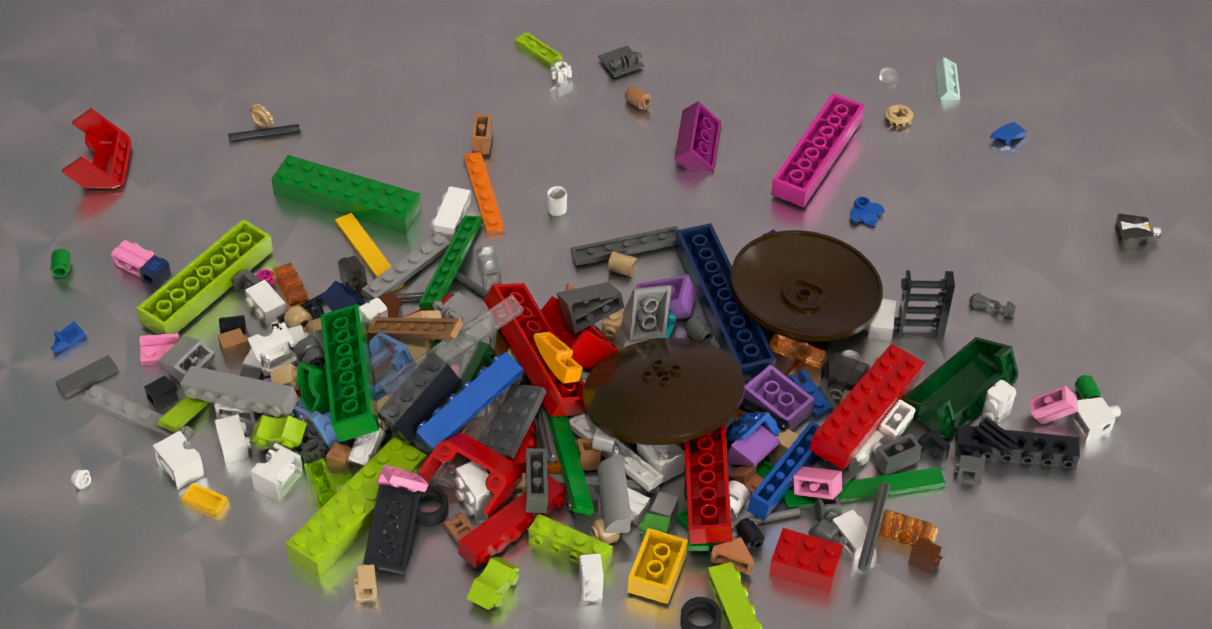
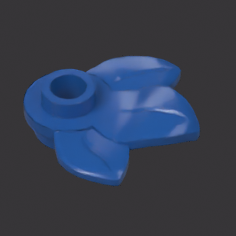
M861 196L854 201L853 209L850 210V218L854 223L862 221L868 226H875L878 222L877 215L885 213V210L880 204L871 203L867 197Z

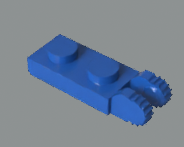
M804 369L799 371V377L803 384L799 383L798 378L794 374L788 375L791 381L815 399L814 410L811 414L814 418L832 412V406L815 383L810 380L808 373Z

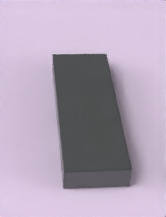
M107 355L55 383L63 396L68 398L119 372L114 361Z

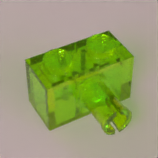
M324 458L304 464L306 480L319 510L337 493V486L346 484L352 478L350 470L335 475L330 474Z

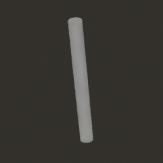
M798 507L770 513L765 521L756 516L748 518L754 521L755 524L800 516L801 512ZM743 519L733 520L732 529H735L736 525Z

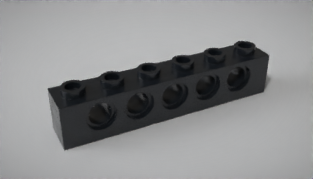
M957 425L955 456L965 455L981 458V455H986L985 460L1076 468L1080 458L1079 437L1006 430L1018 439V443L1008 453L1003 455L973 432L975 426Z

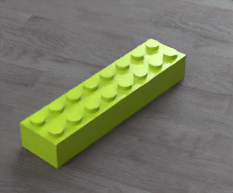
M241 220L136 308L139 323L157 335L178 333L233 286L232 278L245 269L250 271L273 252L271 235L246 220Z
M394 436L285 543L288 558L320 579L370 529L379 486L376 481L383 466L388 465L420 474L418 471L426 462L427 455Z

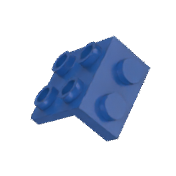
M745 412L737 418L738 421L735 424L726 428L727 441L744 440L760 425L774 436H777L781 431L769 412Z

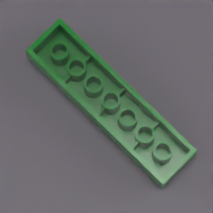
M287 155L271 178L275 195L342 215L352 213L356 219L407 233L421 210L420 193L291 155Z
M355 304L322 314L320 316L332 428L339 442L379 431L366 320L359 305Z

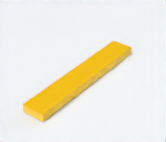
M352 213L335 219L337 227L375 278L392 267ZM403 283L402 285H400L399 287H397V288H396L395 290H393L392 292L403 288V287H404V283Z

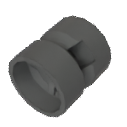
M306 337L295 345L294 352L300 362L315 364L323 369L326 368L324 351L316 338Z

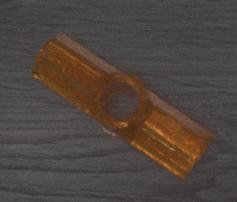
M775 334L770 340V351L787 356L791 360H798L818 368H822L827 361L826 351L809 346L806 342H798Z

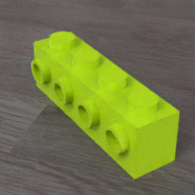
M541 514L537 515L529 527V544L576 565H579L581 555L600 554L604 575L613 561V546Z

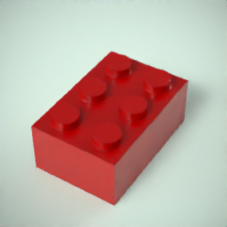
M782 528L771 559L769 575L830 593L841 562L844 545Z

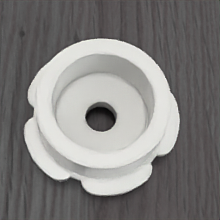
M81 469L76 470L71 478L72 484L78 489L85 488L91 481L90 472L86 469L84 471Z

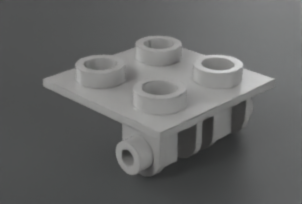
M457 292L444 304L441 301L433 303L434 311H440L441 318L460 319L463 326L460 331L484 311L482 307L460 292Z

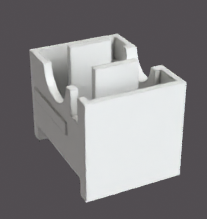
M285 323L280 324L282 330L279 331L274 326L273 332L269 336L263 337L256 334L248 338L264 376L270 375V371L289 363L299 362L294 352L295 344Z
M180 431L153 445L158 466L164 468L171 476V479L175 480L177 490L205 475L200 453L192 449L191 442H187V439Z
M275 443L273 447L276 452L270 449L268 452L271 455L266 454L267 463L258 462L251 470L254 490L280 502L303 476V467L300 455Z
M678 443L668 445L637 444L636 455L664 476V482L684 472L685 452Z

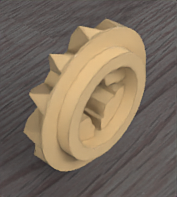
M259 103L253 104L249 108L253 122L264 129L272 127L274 122L272 120L273 116L269 114L270 111H267L265 106L262 107Z
M897 104L886 109V120L890 121V124L895 123L896 126L900 124L905 126V124H910L911 120H913V112L907 106Z

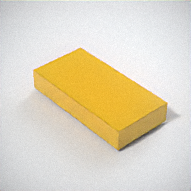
M192 483L181 497L182 502L214 516H218L228 503V497L195 483Z

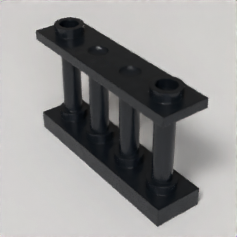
M906 270L905 278L901 279L902 295L898 317L894 318V328H897L898 336H902L904 327H932L936 330V337H944L955 289L953 271H945L944 279L940 281L911 280L910 270ZM911 288L941 290L938 294L910 293ZM909 301L938 302V305H935V307L908 306ZM906 314H935L936 316L933 319H905Z

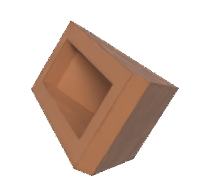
M741 537L716 545L712 549L711 562L720 565L732 562L734 568L738 569L739 572L751 576L754 560Z

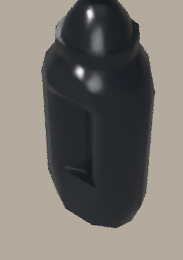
M312 298L309 313L313 320L321 318L320 315L325 313L319 303L315 302V299Z

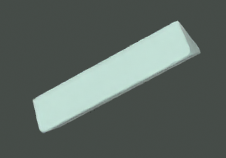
M942 57L935 64L939 99L960 100L956 63Z

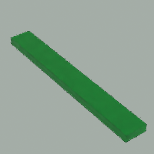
M482 216L463 217L419 301L420 309H434L433 303L435 301H443L483 222Z
M546 410L572 511L591 516L594 508L569 417H550Z
M940 467L851 480L842 487V491L837 496L841 503L876 498L881 482L890 485L888 496L945 487L946 482ZM794 489L788 490L783 497L786 510L798 507L800 510L815 508V497L794 495ZM831 500L823 501L824 505L831 504Z

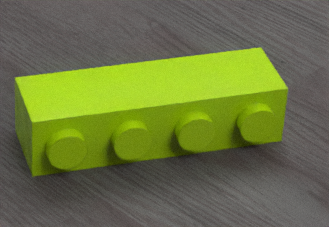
M729 562L709 567L707 581L714 599L721 609V616L726 628L763 629L761 622L755 618L754 605L749 603L748 591L745 586L742 587L740 572L734 568L733 563Z

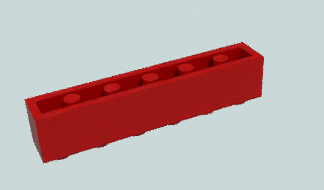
M548 475L547 513H526L524 492L460 539L458 554L475 569L481 564L487 563L493 555L503 551L509 543L516 541L521 534L529 530L538 514L548 517L553 510L562 507L566 501V488Z

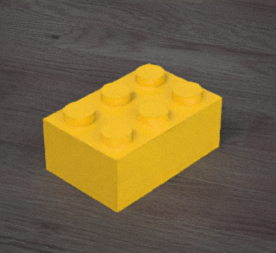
M648 528L628 577L627 592L668 604L687 556L688 539Z

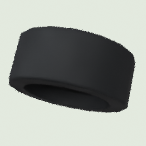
M428 485L425 492L417 490V493H420L419 502L425 499H434L441 503V507L433 512H422L417 509L415 522L424 526H433L441 523L449 512L448 496L444 490L432 485Z
M706 597L689 599L681 609L680 625L682 629H719L721 626V609L716 602ZM703 610L713 616V622L706 626H697L688 620V615L691 612Z

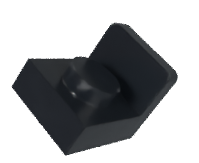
M934 430L919 438L918 443L922 446L921 453L929 449L934 456H937L942 461L948 457L950 444Z

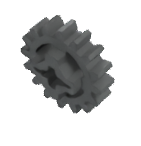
M305 428L301 444L291 450L301 456V461H303L304 465H307L308 461L314 464L316 458L321 460V454L325 455L328 448L307 428Z

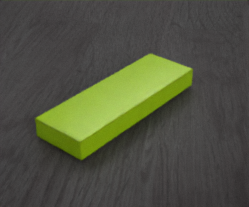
M528 32L515 39L517 46L549 68L563 60L561 54Z
M186 396L158 420V426L176 433L210 402Z

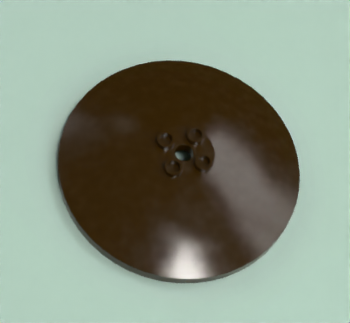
M802 230L769 233L745 245L739 251L732 264L730 285L733 296L741 309L764 328L789 338L803 341H833L852 336L866 328L875 319L881 306L883 286L874 265L860 251L829 235Z
M685 338L652 339L626 346L600 361L590 372L584 383L583 402L585 411L592 423L604 433L614 438L642 445L682 443L713 432L735 415L742 404L745 394L744 375L735 359L714 345Z

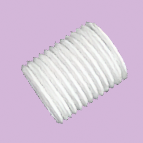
M555 186L547 191V211L551 215L560 216L567 211V191L563 187Z

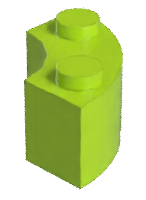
M262 415L255 423L249 443L261 450L267 448L275 449L273 447L275 443L292 450V448L301 444L307 423L289 415L284 418Z
M500 557L490 558L484 571L479 577L474 579L466 599L487 610L492 609L494 606L498 607L511 585L514 586L517 583L520 567Z

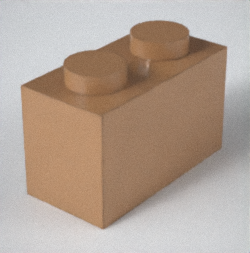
M474 114L471 136L472 153L490 154L493 130L492 114Z

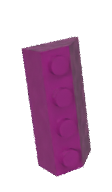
M699 101L682 111L674 159L687 170L713 172L721 121Z

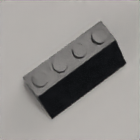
M431 351L378 411V417L409 443L415 437L416 431H418L417 427L423 421L428 422L433 412L444 404L459 387L462 380L444 360Z

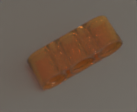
M292 263L273 268L275 280L290 307L309 301L306 288Z
M885 510L878 535L914 547L919 537L935 544L939 529L933 523L891 510Z

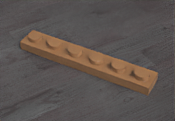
M375 317L367 329V335L373 338L379 332H382L392 338L455 340L463 323L460 319Z

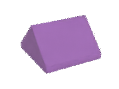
M760 425L746 439L736 440L731 445L728 454V464L756 466L780 443V440Z

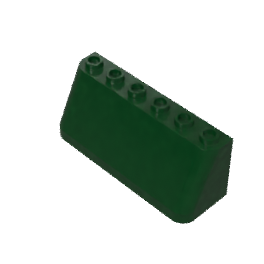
M975 337L901 400L915 408L914 418L929 429L934 430L941 437L951 439L956 434L957 425L966 426L983 411L987 391L990 388L995 387V384L1000 380H1004L1011 386L1017 381L1019 372L1013 348L1009 345Z

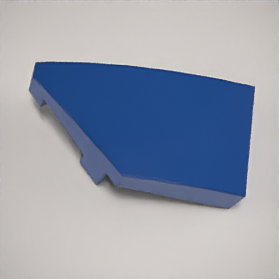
M1012 122L994 131L990 138L993 140L1000 138L1006 144H1010L1012 139L1025 137L1027 131L1016 122Z
M73 321L62 331H55L54 345L51 346V350L54 354L61 352L80 342L87 335Z

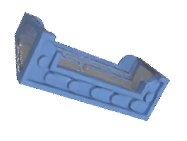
M379 332L369 342L376 402L387 394L392 396L418 367L404 343L382 332ZM298 397L299 401L293 409L296 418L306 422V428L317 436L326 447L331 449L334 442H339L332 428L330 412L320 414V412L315 411L312 413L305 408L300 400L301 397Z

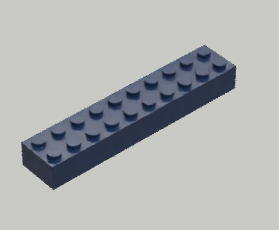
M712 224L677 230L675 247L697 290L696 293L722 350L733 357L739 364L744 375V382L754 379L769 365L776 367V358L760 324L756 323L741 309L733 296L730 285L732 266Z

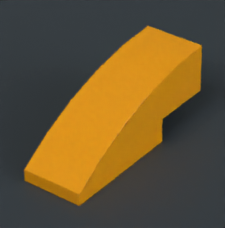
M551 332L534 333L533 338L537 348L554 375L562 383L579 382L583 367L571 358L573 350Z

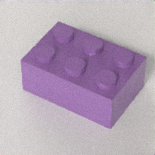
M769 365L745 385L744 398L788 420L789 430L791 431L813 413L815 399L772 365Z

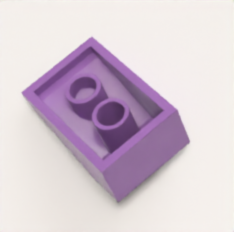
M689 275L637 284L636 289L671 285L669 312H673V315H676V319L690 317L697 290Z

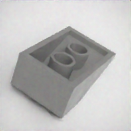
M671 285L633 289L623 312L621 330L629 341L666 337Z

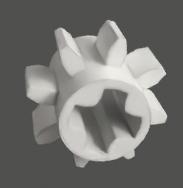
M562 61L555 63V67H551L552 79H555L558 83L567 82L568 77H572L571 66Z

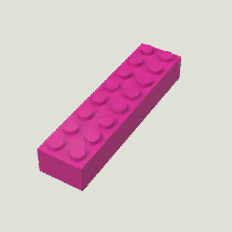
M832 93L773 178L771 195L804 208L861 123L865 105Z

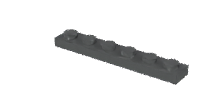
M677 226L572 247L571 255L575 265L578 266L610 259L612 252L631 255L674 246L676 231L679 229Z

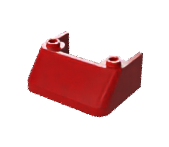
M90 108L73 120L72 125L85 133V144L94 151L93 162L91 163L81 156L63 168L62 173L86 189L119 188L125 182L131 139L128 134Z
M551 296L541 309L556 337L573 350L571 358L582 366L583 370L586 368L589 370L593 369L608 355L619 350L595 324L575 334L564 323L559 301L556 297Z
M458 433L439 443L418 472L428 484L442 463L451 461L456 454L469 462L473 461L482 466L489 473L485 481L486 488L494 494L483 511L486 518L489 519L503 508L522 480V471L518 465L467 434Z

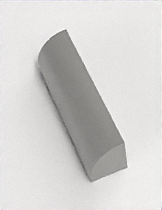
M614 456L602 461L597 469L604 533H629L631 511L624 457Z

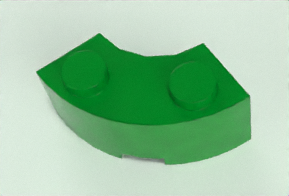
M299 362L296 384L300 388L301 402L311 413L315 411L320 412V414L330 412L326 370L315 364Z

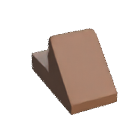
M740 465L730 474L732 478L749 490L750 496L764 480L756 474L757 465Z

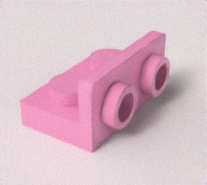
M179 334L140 336L141 366L159 365L157 361L180 340Z
M388 465L383 466L376 481L378 485L382 484L417 492V490L425 492L428 487L427 482L420 474Z

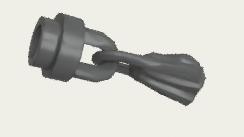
M979 292L973 294L969 299L970 305L974 309H989L993 311L1002 309L1005 310L1004 316H1014L1016 305H1013V302L1008 301L1006 306H1002L1000 302L989 299ZM990 302L995 304L994 307L989 306Z

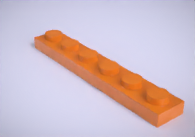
M481 152L464 154V163L480 215L482 216L486 235L505 232Z

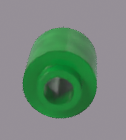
M56 249L52 252L50 270L54 276L64 277L69 272L71 254L67 250Z
M1082 375L1075 382V388L1082 400L1101 397V391L1092 376Z

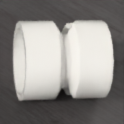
M729 481L732 520L736 518L742 507L750 499L749 490L737 481Z

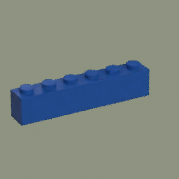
M507 352L502 356L498 354L491 361L492 365L487 369L485 367L477 373V378L474 381H468L461 388L462 391L458 395L453 394L447 400L448 404L446 406L436 409L428 422L423 421L417 427L416 438L431 453L439 443L456 435L522 375L523 368Z
M813 421L807 425L753 492L747 507L748 512L763 521L766 520L794 484V475L803 466L807 467L817 455L810 451L809 447L814 433L819 429L820 425Z

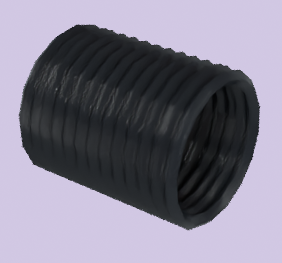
M244 315L219 318L220 334L238 328L241 329L243 335L247 334Z

